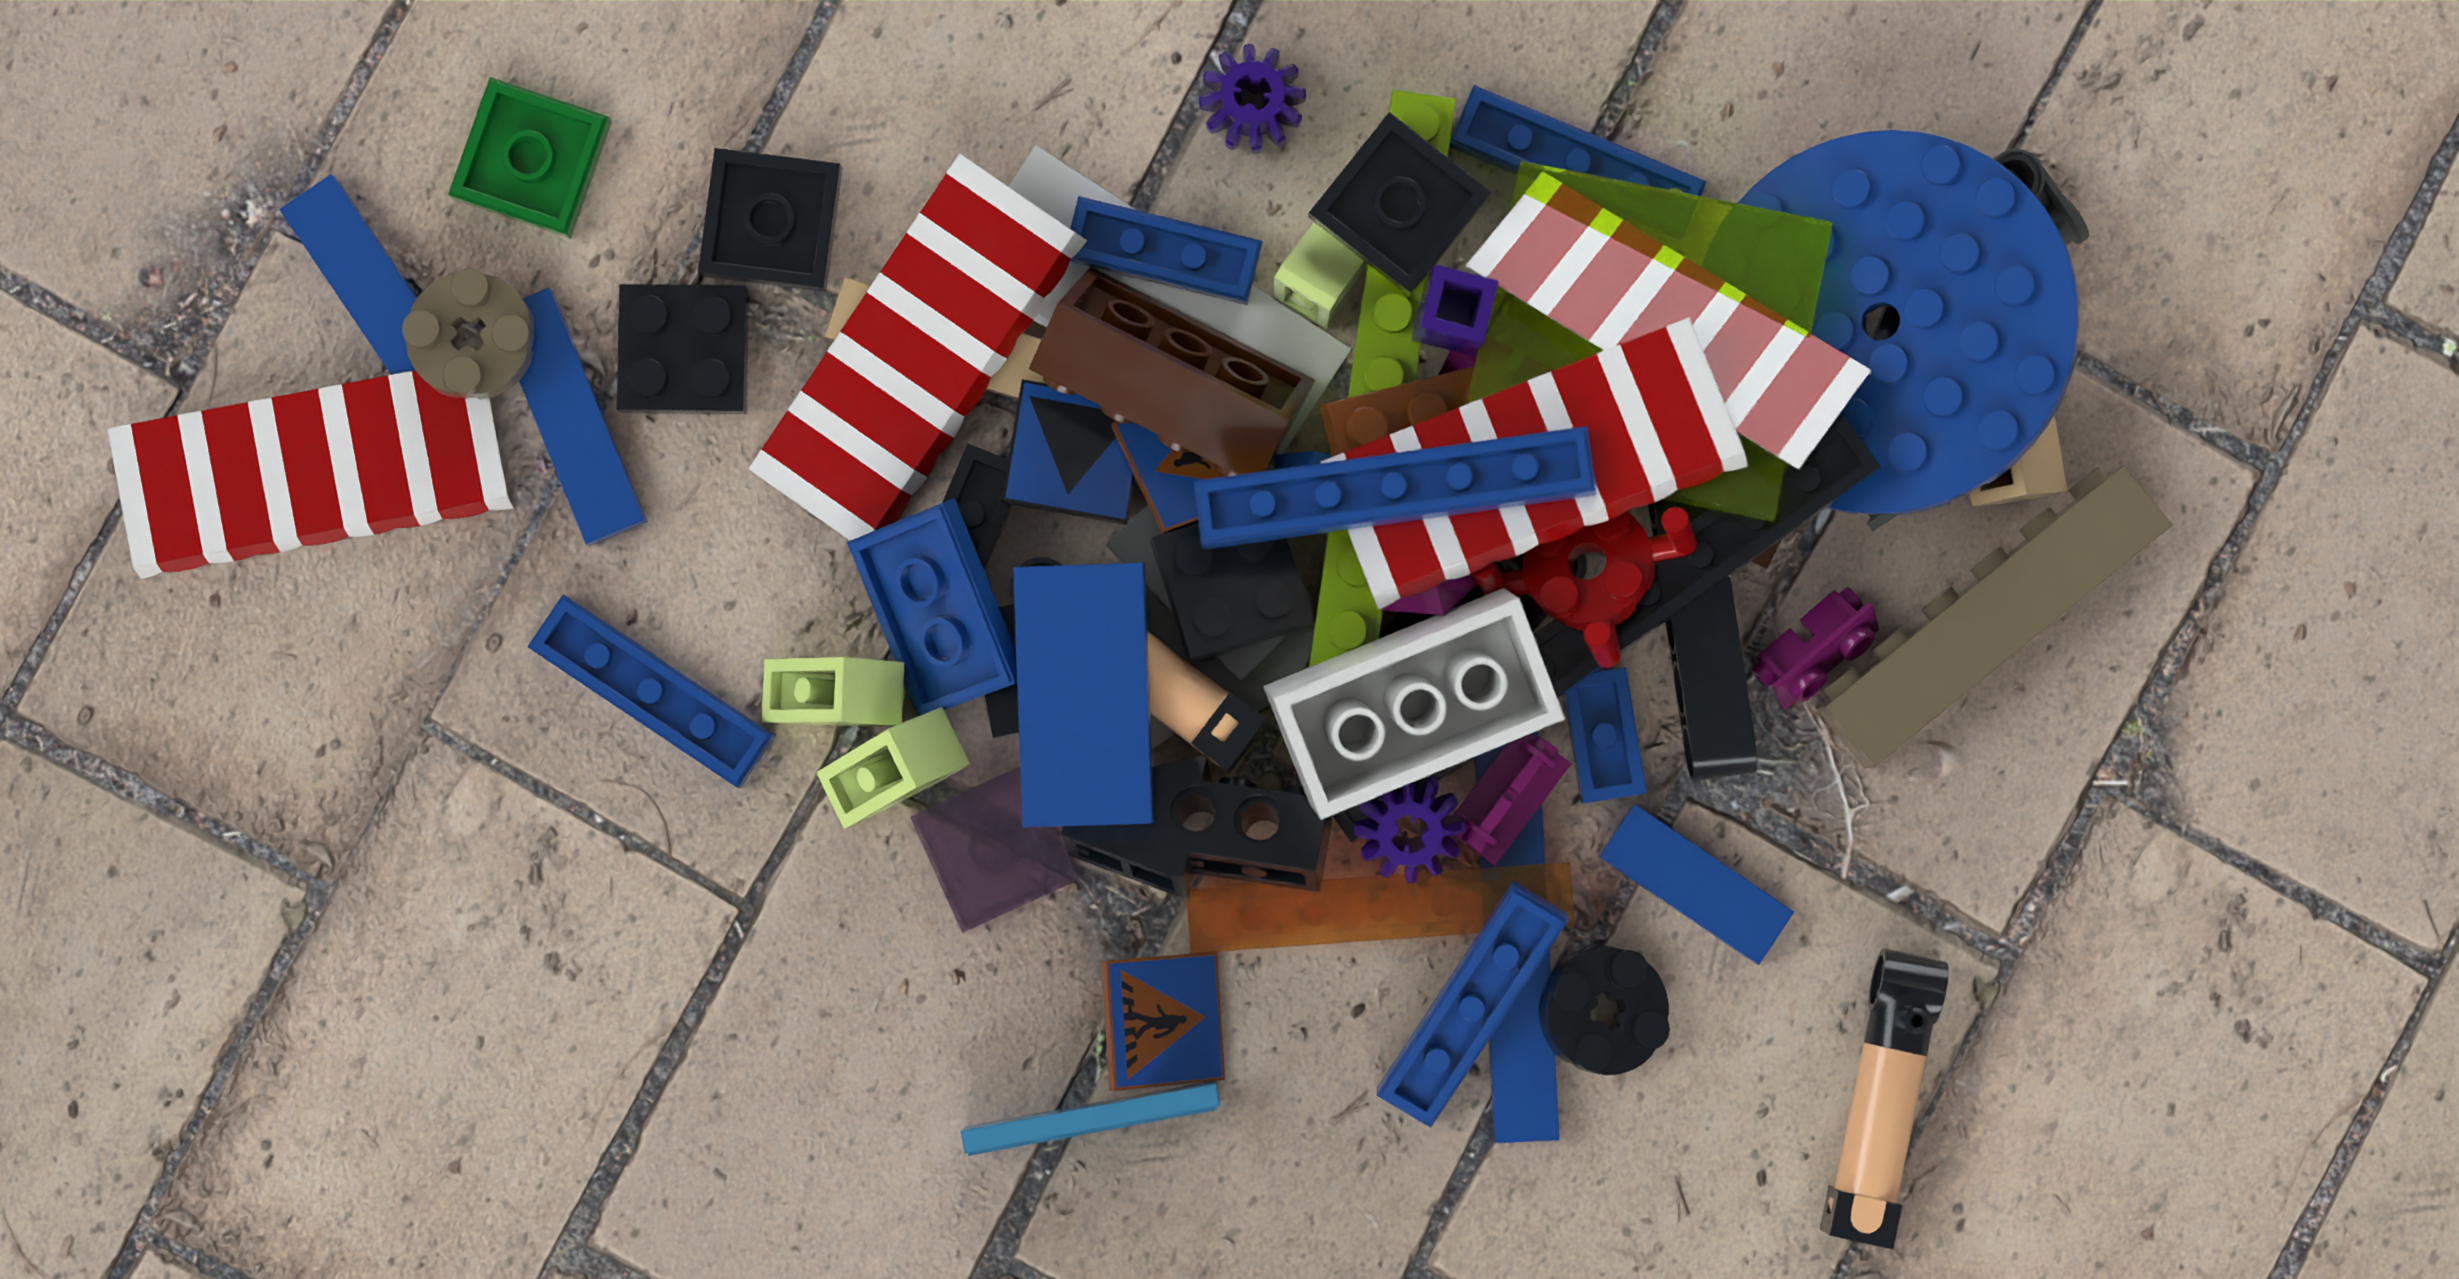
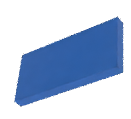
M1145 563L1013 567L1022 828L1154 823Z

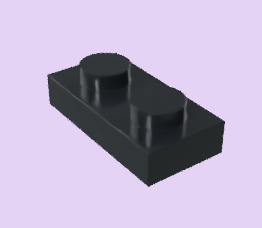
M967 443L943 502L955 498L985 571L1013 506L1001 503L1008 460Z

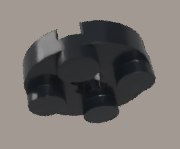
M1611 946L1586 947L1563 958L1550 974L1554 976L1548 983L1546 994L1541 995L1539 1005L1540 1025L1552 1051L1566 1063H1571L1580 1070L1599 1075L1623 1074L1645 1063L1654 1051L1664 1045L1668 1039L1670 1026L1668 1022L1669 1003L1666 989L1656 970L1638 952ZM1604 992L1608 1000H1616L1618 1012L1614 1014V1023L1607 1027L1604 1021H1593L1590 1015V1011L1598 1007L1596 996Z

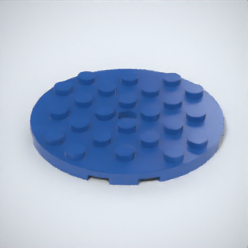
M1869 131L1842 136L1813 146L1791 157L1758 181L1734 206L1717 231L1701 266L1702 269L1871 370V375H1867L1838 416L1844 415L1880 464L1881 469L1832 503L1827 509L1857 515L1858 513L1869 515H1905L1950 504V501L1972 492L1983 484L1991 483L2016 464L2035 444L2060 406L2072 377L2079 346L2077 340L2080 297L2071 257L2058 228L2030 189L2007 168L1978 150L1942 136L1916 131ZM1882 306L1894 307L1900 316V325L1895 334L1885 340L1870 338L1866 331L1867 314ZM1737 432L1747 463L1758 473L1779 459L1776 455Z

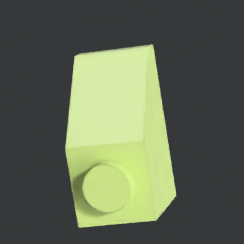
M1313 223L1274 276L1273 298L1327 330L1366 267V262L1323 228Z
M850 657L764 659L762 723L837 726L899 725L902 723V705L905 696L903 686L904 662Z
M940 707L885 730L816 773L843 828L846 829L939 783L970 765V762L943 708Z

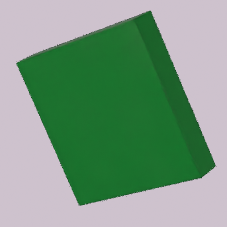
M489 77L448 196L454 200L571 239L612 120L608 116Z

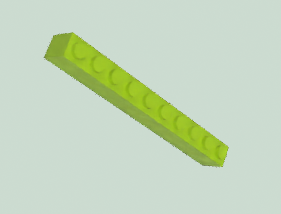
M1393 89L1389 112L1448 157L1456 98ZM1366 265L1347 398L1416 381L1421 343L1412 341L1411 338L1427 276L1409 297L1370 265ZM1348 530L1328 532L1308 668L1379 639L1383 610H1378Z

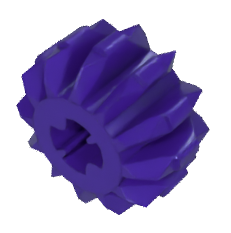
M1245 44L1243 47L1242 63L1238 64L1234 57L1225 51L1219 55V62L1225 74L1211 70L1205 71L1203 83L1215 92L1199 96V108L1207 112H1216L1206 122V128L1210 134L1219 133L1225 128L1230 127L1225 140L1227 148L1234 150L1239 145L1242 135L1250 136L1251 153L1259 154L1262 151L1261 135L1267 133L1271 141L1280 147L1285 144L1286 135L1279 123L1289 127L1298 128L1300 126L1302 115L1291 106L1299 105L1306 101V89L1298 86H1289L1299 75V69L1295 64L1286 65L1278 71L1275 70L1280 57L1279 50L1271 48L1266 53L1263 62L1255 61L1254 45ZM1248 88L1254 95L1264 91L1263 108L1257 110L1251 103L1243 107L1239 106L1242 104V90Z
M1429 776L1424 781L1420 790L1414 789L1415 784L1412 782L1402 786L1400 790H1392L1380 795L1383 801L1373 798L1359 804V809L1366 816L1370 817L1354 823L1355 836L1370 839L1361 848V856L1365 861L1375 860L1384 856L1380 865V874L1385 878L1393 875L1400 864L1404 865L1406 881L1408 883H1415L1418 878L1417 865L1423 863L1429 873L1433 876H1438L1442 873V865L1436 853L1456 858L1460 852L1459 844L1449 837L1465 831L1464 819L1456 815H1449L1458 806L1457 797L1454 793H1447L1435 798L1438 793L1439 781L1434 776ZM1404 816H1411V822L1415 823L1417 817L1421 818V834L1408 838L1407 831H1404L1402 837L1398 836V819Z

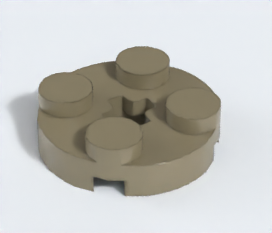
M472 268L462 269L456 274L442 277L429 285L415 300L410 313L406 316L402 325V334L406 341L407 354L414 369L435 390L457 398V396L462 398L477 397L480 400L501 395L512 388L524 376L530 367L534 354L532 345L534 342L533 330L535 331L534 317L527 303L513 287L502 279L483 274L479 270ZM479 321L483 322L486 327L482 329L480 336L484 344L477 350H474L469 345H465L458 350L455 345V341L460 336L457 331L458 328L466 322L471 325Z

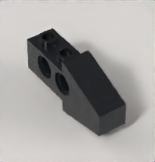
M1200 755L1152 767L1154 823L1063 826L1061 836L1069 856L1169 894L1189 898L1194 874L1320 892L1333 819L1332 815L1322 820L1310 806L1302 786H1286L1282 791L1257 788V785L1252 781L1239 777H1223L1219 780V783L1211 782L1212 777L1207 756ZM1197 812L1210 813L1215 817L1212 824L1203 830L1193 831L1183 826L1185 820ZM1259 821H1269L1278 826L1275 834L1267 839L1256 840L1246 835L1249 827Z

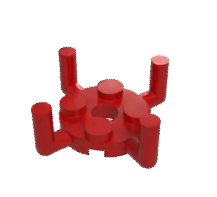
M1672 507L1666 510L1662 516V525L1666 533L1649 538L1642 525L1627 510L1625 513L1608 521L1584 526L1577 532L1562 539L1536 545L1524 553L1522 569L1501 574L1494 561L1479 571L1472 573V576L1484 596L1503 588L1515 596L1530 593L1537 606L1545 614L1564 623L1567 627L1584 631V639L1596 662L1601 667L1612 668L1619 663L1621 658L1615 625L1626 620L1637 609L1636 604L1641 600L1647 588L1650 590L1655 577V563L1691 554L1697 547V538L1688 515L1682 508ZM1587 552H1598L1606 557L1604 570L1595 578L1580 579L1572 574L1573 564L1580 555Z

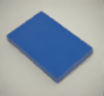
M955 498L847 542L893 658L896 662H904L903 682L917 717L940 707L943 710L1017 683L1016 648Z

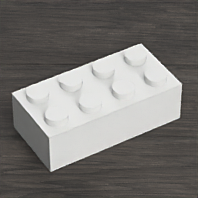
M1505 588L1451 609L1445 615H1436L1263 686L1310 806L1321 820L1565 720L1520 599Z

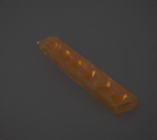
M1570 862L1442 871L1438 876H1433L1429 872L1418 873L1415 883H1408L1405 874H1394L1389 878L1380 875L1322 880L1320 892L1267 884L1191 889L1189 898H1186L1190 954L1479 933L1513 880L1567 912L1569 921L1565 927H1575Z

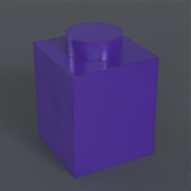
M1435 264L1425 280L1411 340L1474 356L1484 344L1499 280Z

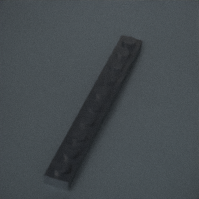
M1843 414L1835 419L1799 469L1779 458L1690 522L1697 538L1696 549L1689 555L1656 562L1655 577L1650 590L1647 588L1641 600L1636 604L1637 609L1626 620L1615 625L1621 653L1881 469L1880 464ZM1554 619L1533 634L1557 699L1601 668L1584 639V631L1567 627L1564 623ZM1475 757L1429 776H1434L1441 782ZM1429 776L1414 781V789L1420 790L1424 781ZM1380 796L1375 797V799L1383 801ZM1359 804L1332 815L1351 843L1361 839L1354 834V823L1361 819L1370 818L1359 809Z

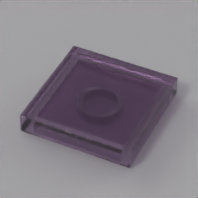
M1020 766L910 816L962 933L1080 880L1056 827L1022 828Z

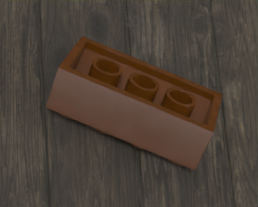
M1090 267L1057 303L1029 367V370L1043 376L1044 382L1054 390L1069 395L1079 394L1099 404L1102 412L1108 417L1121 423H1136L1156 433L1160 442L1167 447L1179 452L1192 451L1213 462L1215 468L1226 477L1268 471L1315 382V379L1093 267Z

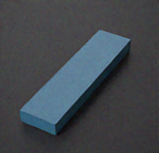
M1217 1081L966 1126L961 1130L964 1153H968V1156L1214 1111L1220 1106Z

